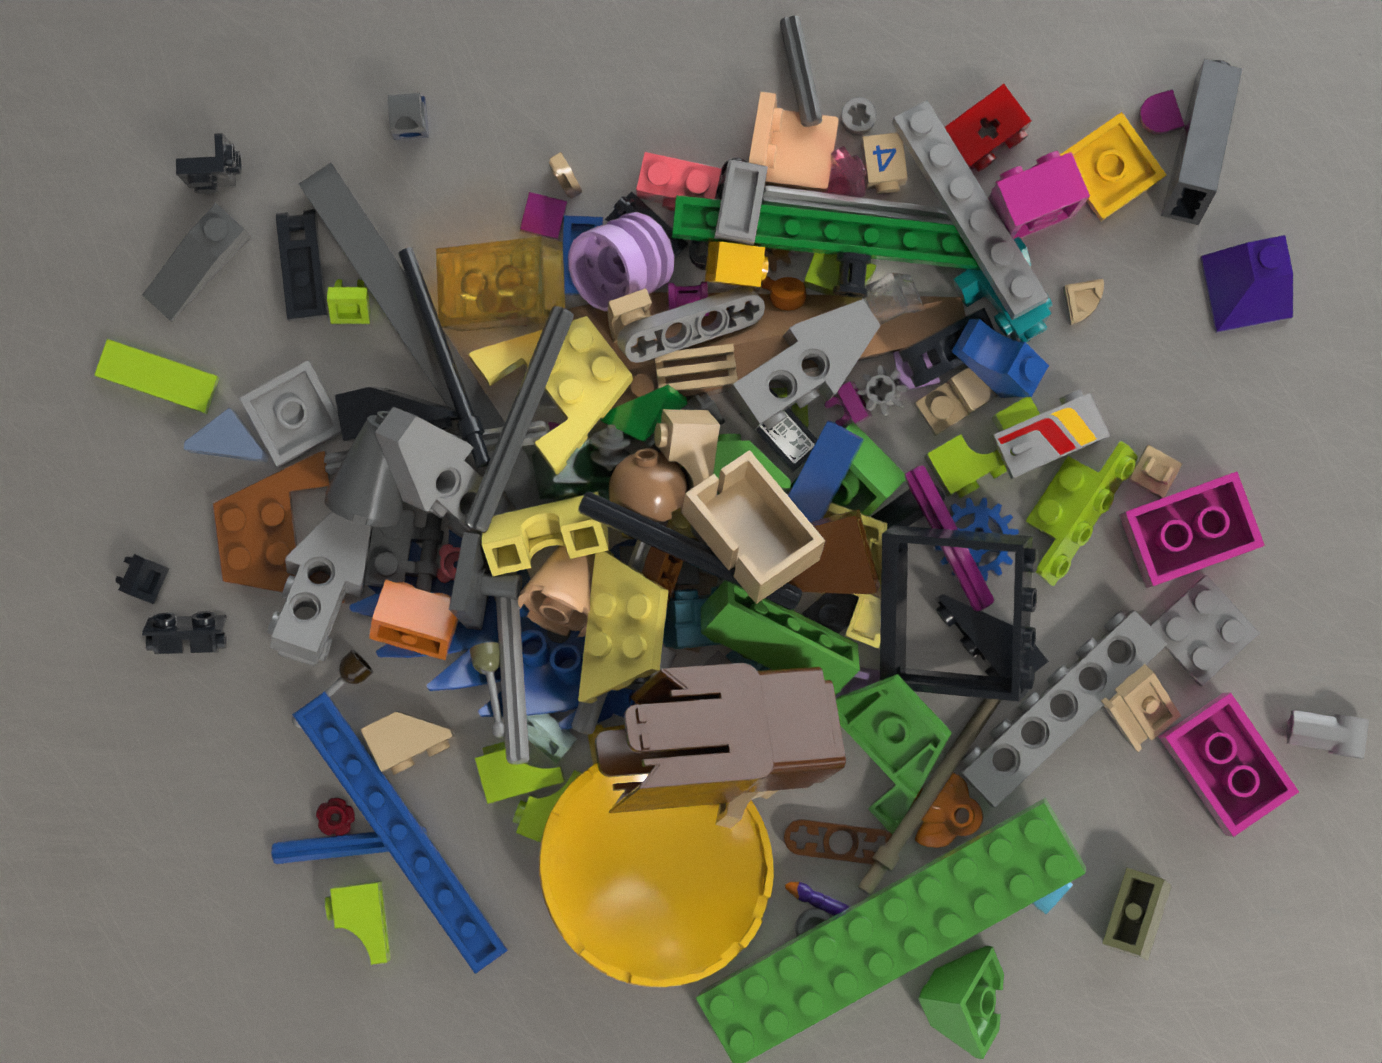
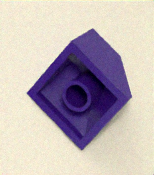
M1285 235L1246 242L1200 257L1215 333L1293 318V270Z

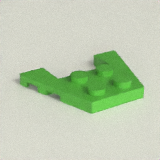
M898 674L836 698L841 727L895 783L868 808L892 835L911 808L952 734L949 728Z

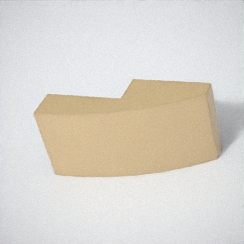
M646 288L608 302V322L613 343L617 342L620 331L626 325L651 316L648 309L652 302Z

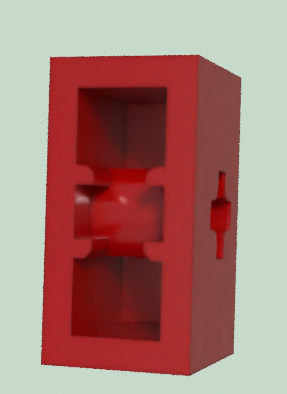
M1002 84L944 128L970 170L975 168L978 172H981L997 159L994 155L996 151L1005 145L1012 149L1028 136L1025 130L1028 129L1032 120L1006 85ZM982 126L985 129L993 126L995 132L992 138L989 135L981 138L979 132Z

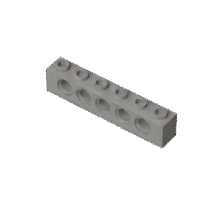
M1121 610L1104 625L1108 630L1105 635L1098 641L1092 637L1075 652L1079 659L1070 668H1067L1064 664L1060 666L1047 679L1051 685L1041 695L1034 691L1018 706L1022 711L1018 717L1012 722L1007 718L1004 719L990 732L993 740L983 750L977 745L961 760L965 767L959 773L991 807L995 808L1091 718L1103 706L1101 700L1105 697L1110 700L1116 694L1115 689L1128 676L1135 673L1144 664L1147 665L1168 645L1136 610L1129 611L1126 615ZM1115 640L1123 643L1127 650L1126 657L1121 663L1113 662L1107 653L1108 646ZM1086 667L1092 668L1098 675V683L1092 690L1084 689L1079 683V674ZM1058 694L1064 695L1070 703L1069 711L1063 717L1055 716L1050 709L1052 698ZM1029 721L1037 723L1041 728V737L1034 744L1026 743L1021 736L1022 727ZM1001 748L1010 751L1013 757L1012 765L1006 771L997 770L992 762L994 753Z

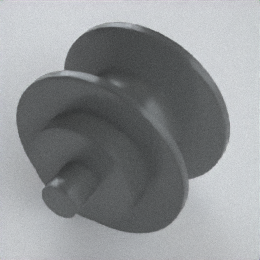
M608 425L607 429L601 430L591 437L592 444L598 447L591 452V459L606 467L607 471H613L618 463L630 455L623 448L630 445L631 437L615 429V425Z

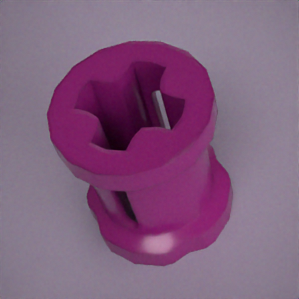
M701 281L700 285L675 286L674 283H668L669 310L707 298V282Z

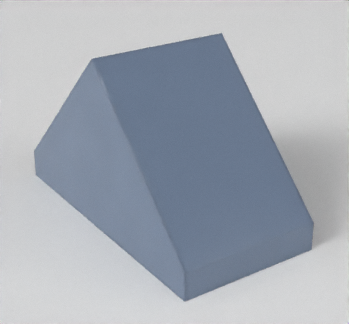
M231 408L225 410L184 442V450L190 453L265 463L268 461L266 451Z

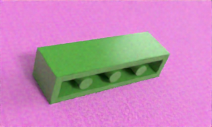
M726 580L701 606V634L709 640L720 643L740 653L744 658L754 660L772 670L821 667L824 680H831L833 683L835 696L860 671L858 643L765 598L756 604L743 588Z

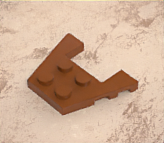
M326 451L313 454L213 503L222 579L224 582L283 593L288 577L290 575L296 577V575L287 573L285 563L286 556L297 546L291 493L328 488L331 481L330 474L325 470L327 463H324ZM318 571L313 573L309 580L315 584H323L329 580L330 576L325 572ZM344 597L342 603H346V597Z

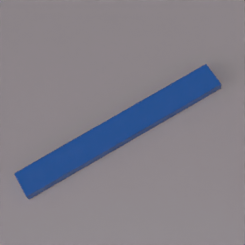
M324 691L293 713V717L475 974L507 952L508 949L387 777L381 772L375 760L327 692Z

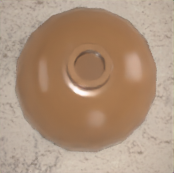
M641 449L617 464L609 482V501L654 522H664L672 519V511L680 507L682 513L685 493L689 491L687 479L678 462L668 461L663 453H659L654 449Z

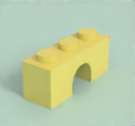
M582 495L494 515L488 530L482 532V547L493 577L531 568L533 555L548 546H565L570 559L608 551V526L578 512L579 504L584 496Z

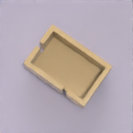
M750 450L723 467L720 471L719 479L713 474L685 493L682 514L728 570L736 567L734 578L756 604L820 560L825 540Z

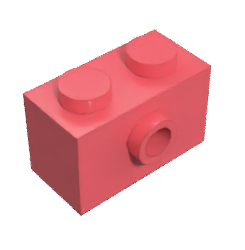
M644 152L636 188L637 197L662 203V208L670 211H675L676 195L716 199L722 168Z

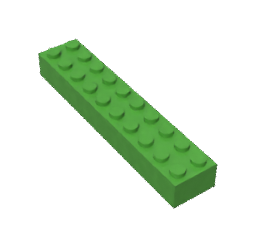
M1045 797L706 987L698 994L696 1000L732 1063H746L1086 873V866Z

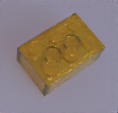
M538 236L436 248L438 318L442 328L462 332L546 323L553 306L565 308L563 242Z

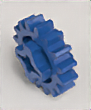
M966 498L964 509L962 510L955 503L950 506L954 523L966 515L973 514L971 524L965 529L957 528L960 531L975 532V530H978L980 532L992 533L988 527V520L990 518L998 526L1001 534H1019L1018 529H1008L1007 524L1013 519V516L1010 514L1002 518L999 515L1002 505L999 503L992 509L987 508V498H982L978 506H974L971 498ZM940 546L933 547L934 551H942ZM968 548L985 582L988 580V571L991 570L998 577L1002 575L1000 563L1008 566L1013 563V560L1007 555L1008 551L977 549L975 551L972 548ZM988 551L999 552L991 563L979 566L983 554ZM946 557L940 560L939 564L941 566L948 564ZM951 570L950 575L954 577L955 574L953 570Z

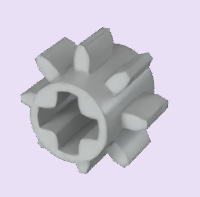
M878 366V375L873 377L867 374L863 375L868 383L866 389L859 390L858 394L868 396L870 399L866 405L867 410L872 411L877 405H880L883 415L887 416L890 412L889 406L895 404L899 407H904L903 402L899 398L901 392L908 391L909 387L899 385L896 382L901 376L899 371H894L888 377L886 376L885 368ZM882 381L892 387V392L886 393L885 400L875 394V389L881 388Z

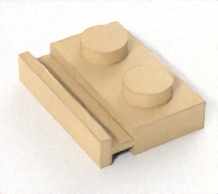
M1146 664L1128 676L1115 689L1117 694L1110 700L1106 697L1101 700L1128 743L1137 752L1142 749L1140 744L1147 738L1152 741L1181 716L1155 673Z

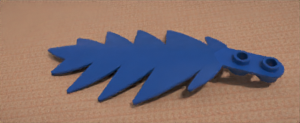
M449 530L448 544L461 548L462 538ZM411 542L409 561H420L422 548L416 542ZM458 561L454 562V568H457ZM527 569L517 571V574L522 576V589L531 580ZM406 576L405 583L416 587L417 577ZM438 578L433 579L430 593H444L451 597L454 580L443 583ZM368 586L375 594L351 604L349 608L352 612L373 617L382 588ZM488 596L482 630L467 629L458 620L448 654L461 651L466 652L427 684L429 691L455 690L487 684L486 675L480 674L474 669L469 650L481 643H499L497 606L494 596ZM523 604L520 609L526 715L564 712L578 708L580 703L578 697L585 636L578 637L580 631L571 630L570 637L565 642L555 643L551 641L547 630L527 617L530 610ZM386 644L376 650V654L380 658L428 656L390 644ZM500 667L494 673L495 683L501 682ZM623 688L618 691H609L597 723L611 718L613 714L624 718V713L630 706L638 705L630 698L636 690ZM502 691L498 693L501 716L503 717ZM491 701L478 710V714L481 717H493ZM577 710L559 722L561 729L572 728V722Z

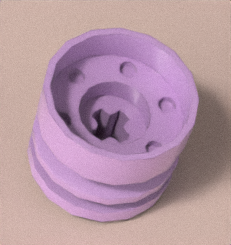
M639 212L622 215L618 219L609 221L606 225L597 226L581 233L573 240L568 253L569 271L576 289L581 297L592 307L603 311H608V302L645 288L648 294L660 290L670 281L674 271V253L670 239L654 219Z

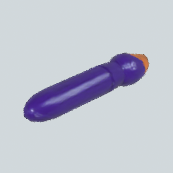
M791 881L785 884V889L797 900L805 903L808 902L812 906L833 916L851 907L823 893L813 891L805 883Z

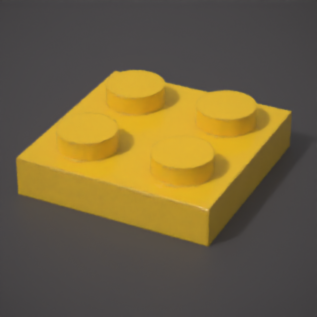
M1122 112L1060 154L1062 156L1072 152L1090 194L1087 203L1101 222L1167 176Z

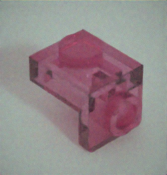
M845 146L830 153L832 169L828 190L822 193L854 197L865 196L864 177L867 176V171L861 159L857 155L851 157Z

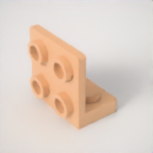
M760 92L748 163L768 166L765 184L826 192L829 186L839 120L835 116L822 115V122L819 125L804 127L801 124L799 112L777 108L775 93Z

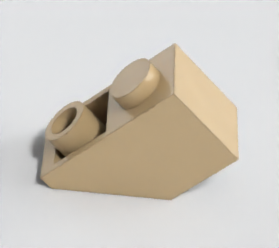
M396 711L360 729L381 772L391 769L393 775L414 766L415 763L412 758L425 751L429 757H432L450 748L447 740L455 737L453 730L448 727L400 711Z

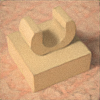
M1147 445L1128 481L1162 499L1167 494L1182 463Z

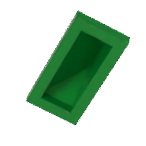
M666 385L610 409L606 416L600 419L606 425H615V429L622 431L632 438L645 441L655 432L656 424L661 423L663 409L681 410L688 403L686 396L671 386Z

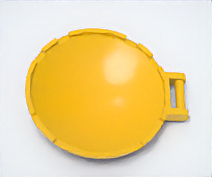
M601 724L596 725L594 732L588 734L593 765L580 774L559 797L548 817L541 839L539 877L544 902L549 915L560 935L579 957L603 974L619 981L644 987H673L692 983L710 976L724 968L747 947L763 922L762 917L766 910L768 899L771 898L774 878L773 855L768 832L762 817L752 800L747 804L742 819L731 828L715 824L719 804L609 813V810L625 791H613L612 785L644 781L648 774L620 777L604 776L598 769L595 738L603 731L625 729V725L603 728Z

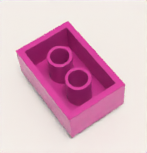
M1054 151L1036 160L1037 164L1028 170L1023 171L1022 166H1017L999 175L1000 179L995 182L996 185L991 189L992 192L988 199L1013 239L1018 236L1023 238L1074 217L1090 197L1072 152L1060 156L1059 151Z
M1237 471L1119 514L1146 588L1265 546Z
M1232 693L1220 694L1158 737L1216 823L1227 836H1236L1299 793Z

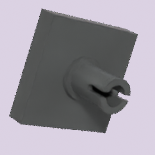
M463 532L449 610L467 629L482 630L488 596L518 600L522 590V576L518 574H501L492 577L482 547V537L479 534Z

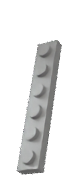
M928 100L895 116L892 121L894 128L1011 319L1013 320L1046 303L1049 298Z

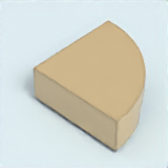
M560 152L549 159L550 169L567 197L572 199L582 193V189L563 154Z
M1103 279L1074 283L1063 287L1070 325L1085 320L1097 308L1103 295Z

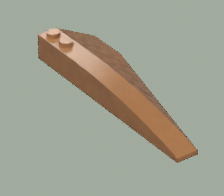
M652 292L649 294L652 304L648 310L651 316L669 310L668 292ZM708 293V297L714 296V295H717V294H720V293ZM757 294L765 304L764 314L757 323L680 350L733 344L738 380H740L790 347L783 335L793 325L862 299L881 326L858 361L900 351L965 317L966 314L961 297L868 295L866 298H849L835 295L807 294L805 303L800 308L788 311L775 307L771 302L770 294ZM590 304L567 309L574 314L573 320L587 316L632 374V383L611 409L658 389L655 358L639 363L630 361L619 349L617 342L613 343L608 322V311L597 309ZM710 311L709 316H703L701 326L712 324L717 317V311ZM677 322L667 328L665 337L672 338L676 336L681 330L682 323ZM726 355L663 362L664 368L725 361ZM802 361L801 366L805 374L819 371V367L814 361ZM728 369L665 377L667 384L728 376ZM732 385L681 391L680 393L686 396L688 401L696 394L702 396L707 393L709 396L725 393Z

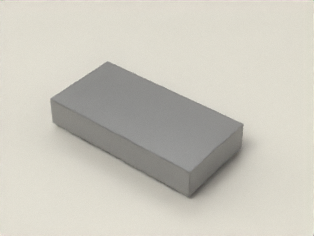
M732 159L728 160L714 239L754 245L768 166Z

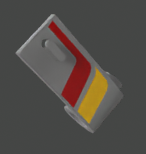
M1081 389L1059 398L1061 406L992 435L1011 479L1072 452L1084 449L1110 436L1091 393L1083 396Z

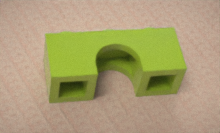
M1024 397L998 412L991 419L998 431L1001 432L1040 415V412L1031 397ZM961 434L924 456L947 497L957 493L961 499L980 488L977 482L980 478L990 473L993 479H996L1008 472L998 449L989 454L976 453L969 448Z

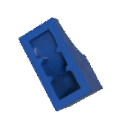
M969 319L952 350L1000 398L1032 397L1049 367L1026 342H1018L1005 337L987 326L980 319Z

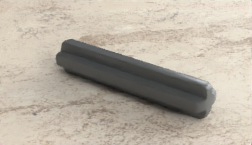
M796 15L784 17L780 20V28L801 124L804 127L816 126L822 122V114L801 19Z

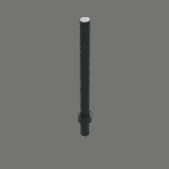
M412 247L402 249L398 252L458 415L460 422L457 424L461 438L473 447L471 453L476 467H485L490 462V456L482 437L485 431L480 417L475 416L415 252Z

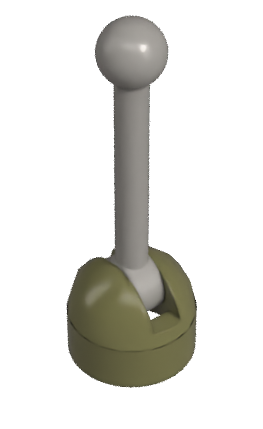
M481 643L470 648L471 662L476 671L486 675L495 723L492 727V733L497 738L505 737V726L502 722L494 673L500 667L499 643Z

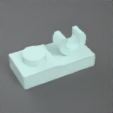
M549 714L527 716L528 740L557 764L566 755L577 738L571 734L569 729H561L559 727L560 721L555 720Z

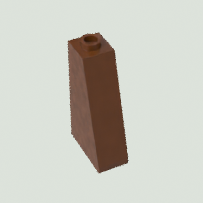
M857 509L810 522L825 540L820 560L787 583L800 588L802 592L877 593L880 582L860 510Z

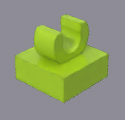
M337 279L334 287H328L327 304L331 324H370L371 310L368 290L362 279L357 280V287H343L342 279Z

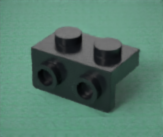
M223 133L214 134L215 157L176 159V175L189 188H194L195 193L218 192V187L236 186V175L242 173L240 151H235L234 144H231Z

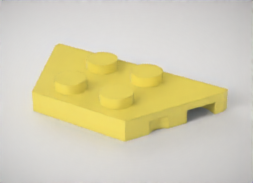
M609 551L595 553L590 593V611L588 612L578 697V701L583 703H594L597 701L598 696L611 690L618 691L631 685L635 679L645 678L660 670L668 590L655 581L646 578L643 573L634 567L626 565Z

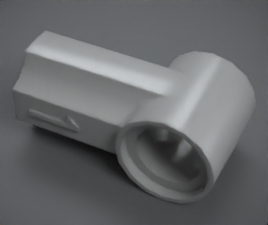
M1291 710L1287 724L1286 744L1329 750V754L1364 759L1369 719L1334 714V717L1319 715L1318 713Z

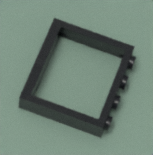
M893 525L883 532L880 681L898 674L915 692L1017 702L1026 695L1028 689L1032 690L1035 680L1034 666H1029V651H1033L1035 647L1036 629L1035 627H1030L1031 612H1034L1036 609L1037 590L1036 588H1031L1032 573L1036 572L1038 566V550L1032 549L1033 536ZM908 543L1015 552L1012 678L906 668Z

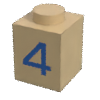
M897 132L863 136L861 151L866 190L876 189L877 194L899 191V186L905 185L908 179L901 137Z

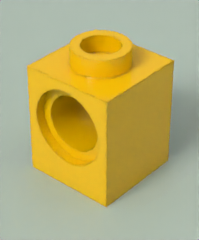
M709 242L705 282L761 287V280H765L769 265L768 258L764 256L765 247L727 242Z

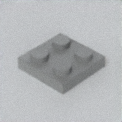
M309 360L239 398L278 468L341 434L338 412Z
M1207 575L1195 583L1150 625L1168 644L1165 649L1199 686H1203L1260 634Z

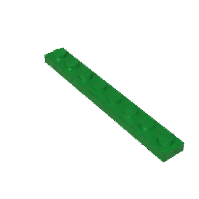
M676 195L672 238L741 244L714 239L721 200ZM761 204L753 246L831 255L852 252L869 255L872 257L871 259L981 270L954 225Z

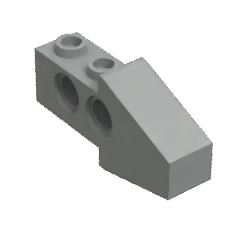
M863 299L799 322L790 327L783 335L790 346L789 348L735 382L727 392L753 430H756L763 424L769 430L788 417L784 410L797 403L799 408H802L820 396L816 389L820 390L826 401L830 400L838 392L881 325ZM802 361H814L819 367V376L811 377L806 375L802 370ZM771 381L783 383L787 388V397L777 398L773 396L769 390V383Z
M393 407L375 434L402 500L426 512L430 511L439 518L446 517L449 520V523L446 525L447 528L461 538L463 537V532L479 534L482 537V532L468 527L465 523L483 479L464 461L473 447L431 423ZM503 496L499 500L494 515L503 514L511 504Z
M331 512L286 556V571L296 575V577L291 575L288 577L282 593V598L286 599L281 612H274L268 627V634L272 635L274 649L318 664L345 594L348 593L359 598L363 594L373 526L365 525L367 518L354 514L353 521H350ZM318 571L325 572L330 576L329 580L323 584H315L309 580V577ZM301 607H310L316 611V614L308 620L299 619L294 615Z

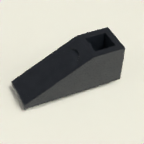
M366 387L335 395L343 441L354 442L370 415H377L379 411L390 412L393 407L415 415L442 430L452 428L451 421L459 419L456 410L388 388Z
M941 594L936 597L935 600L940 606L935 611L949 628L955 624L964 635L959 641L971 657L976 658L979 655L989 667L984 671L986 676L1012 678L1013 625L985 612H976L971 606L947 595ZM1035 644L1034 650L1029 651V666H1034L1036 672L1049 661Z

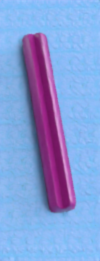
M922 465L908 471L904 475V479L930 528L958 530L926 468ZM940 546L973 610L976 612L981 611L992 605L994 597L968 548Z

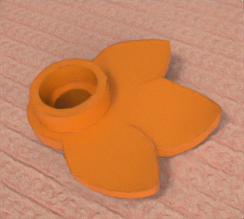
M955 773L951 775L922 818L924 822L916 834L915 841L926 847L941 848L950 845L958 835L969 836L979 830L983 823V810L977 801L970 798L968 784L960 775ZM960 809H966L969 812V819L963 824H960L956 819V814Z

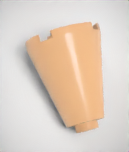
M559 545L521 590L518 597L520 609L525 604L530 610L527 617L546 630L563 636H567L570 630L580 631L578 637H584L586 635L588 612L590 611V593L595 553L570 559L567 548Z

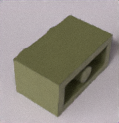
M1126 867L1102 944L1112 950L1148 961L1172 885L1165 879Z

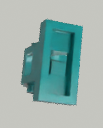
M1018 236L1013 240L1029 266H1031L1028 248ZM968 269L953 279L958 297L962 299L966 307H969L982 297L987 298L998 311V314L994 316L996 324L1005 336L1010 334L1012 340L1028 343L1033 337L1047 330L1045 322L1052 314L1049 308L1053 306L1050 298L1047 299L1046 303L1012 320L982 270Z

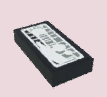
M769 387V390L772 393V395L779 398L778 395ZM787 408L784 412L788 417L769 430L763 424L754 431L793 473L807 461L818 439ZM740 413V416L748 423L744 415Z

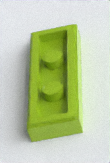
M110 339L106 340L94 374L98 378L205 414L208 413L220 378Z

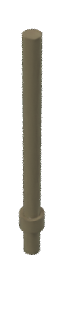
M983 699L886 845H880L872 857L874 863L858 885L860 890L871 896L886 872H892L900 860L898 854L1002 700Z

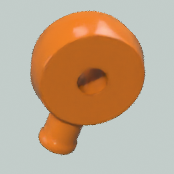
M766 276L765 280L761 281V288L770 291L771 302L775 307L789 311L798 309L805 303L807 292L804 283L799 279L783 277L775 281Z

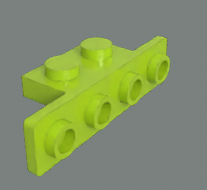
M1120 441L1100 472L1068 456L1026 519V522L1031 527L1054 539V542L1036 570V573L1049 585L1054 586L1059 579L1067 574L1072 558L1080 546L1085 545L1090 539L1093 526L1101 514L1108 511L1114 501V494L1122 482L1127 480L1134 472L1138 456L1128 444Z

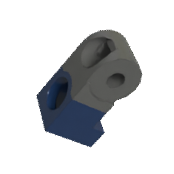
M420 93L388 95L389 123L394 140L429 137L425 96H421Z

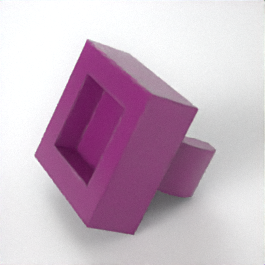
M849 381L842 385L838 390L840 397H832L824 403L826 409L836 404L843 407V417L834 422L839 426L847 425L851 419L854 423L859 424L873 416L871 411L866 409L867 404L862 395L858 394L859 389L855 382Z

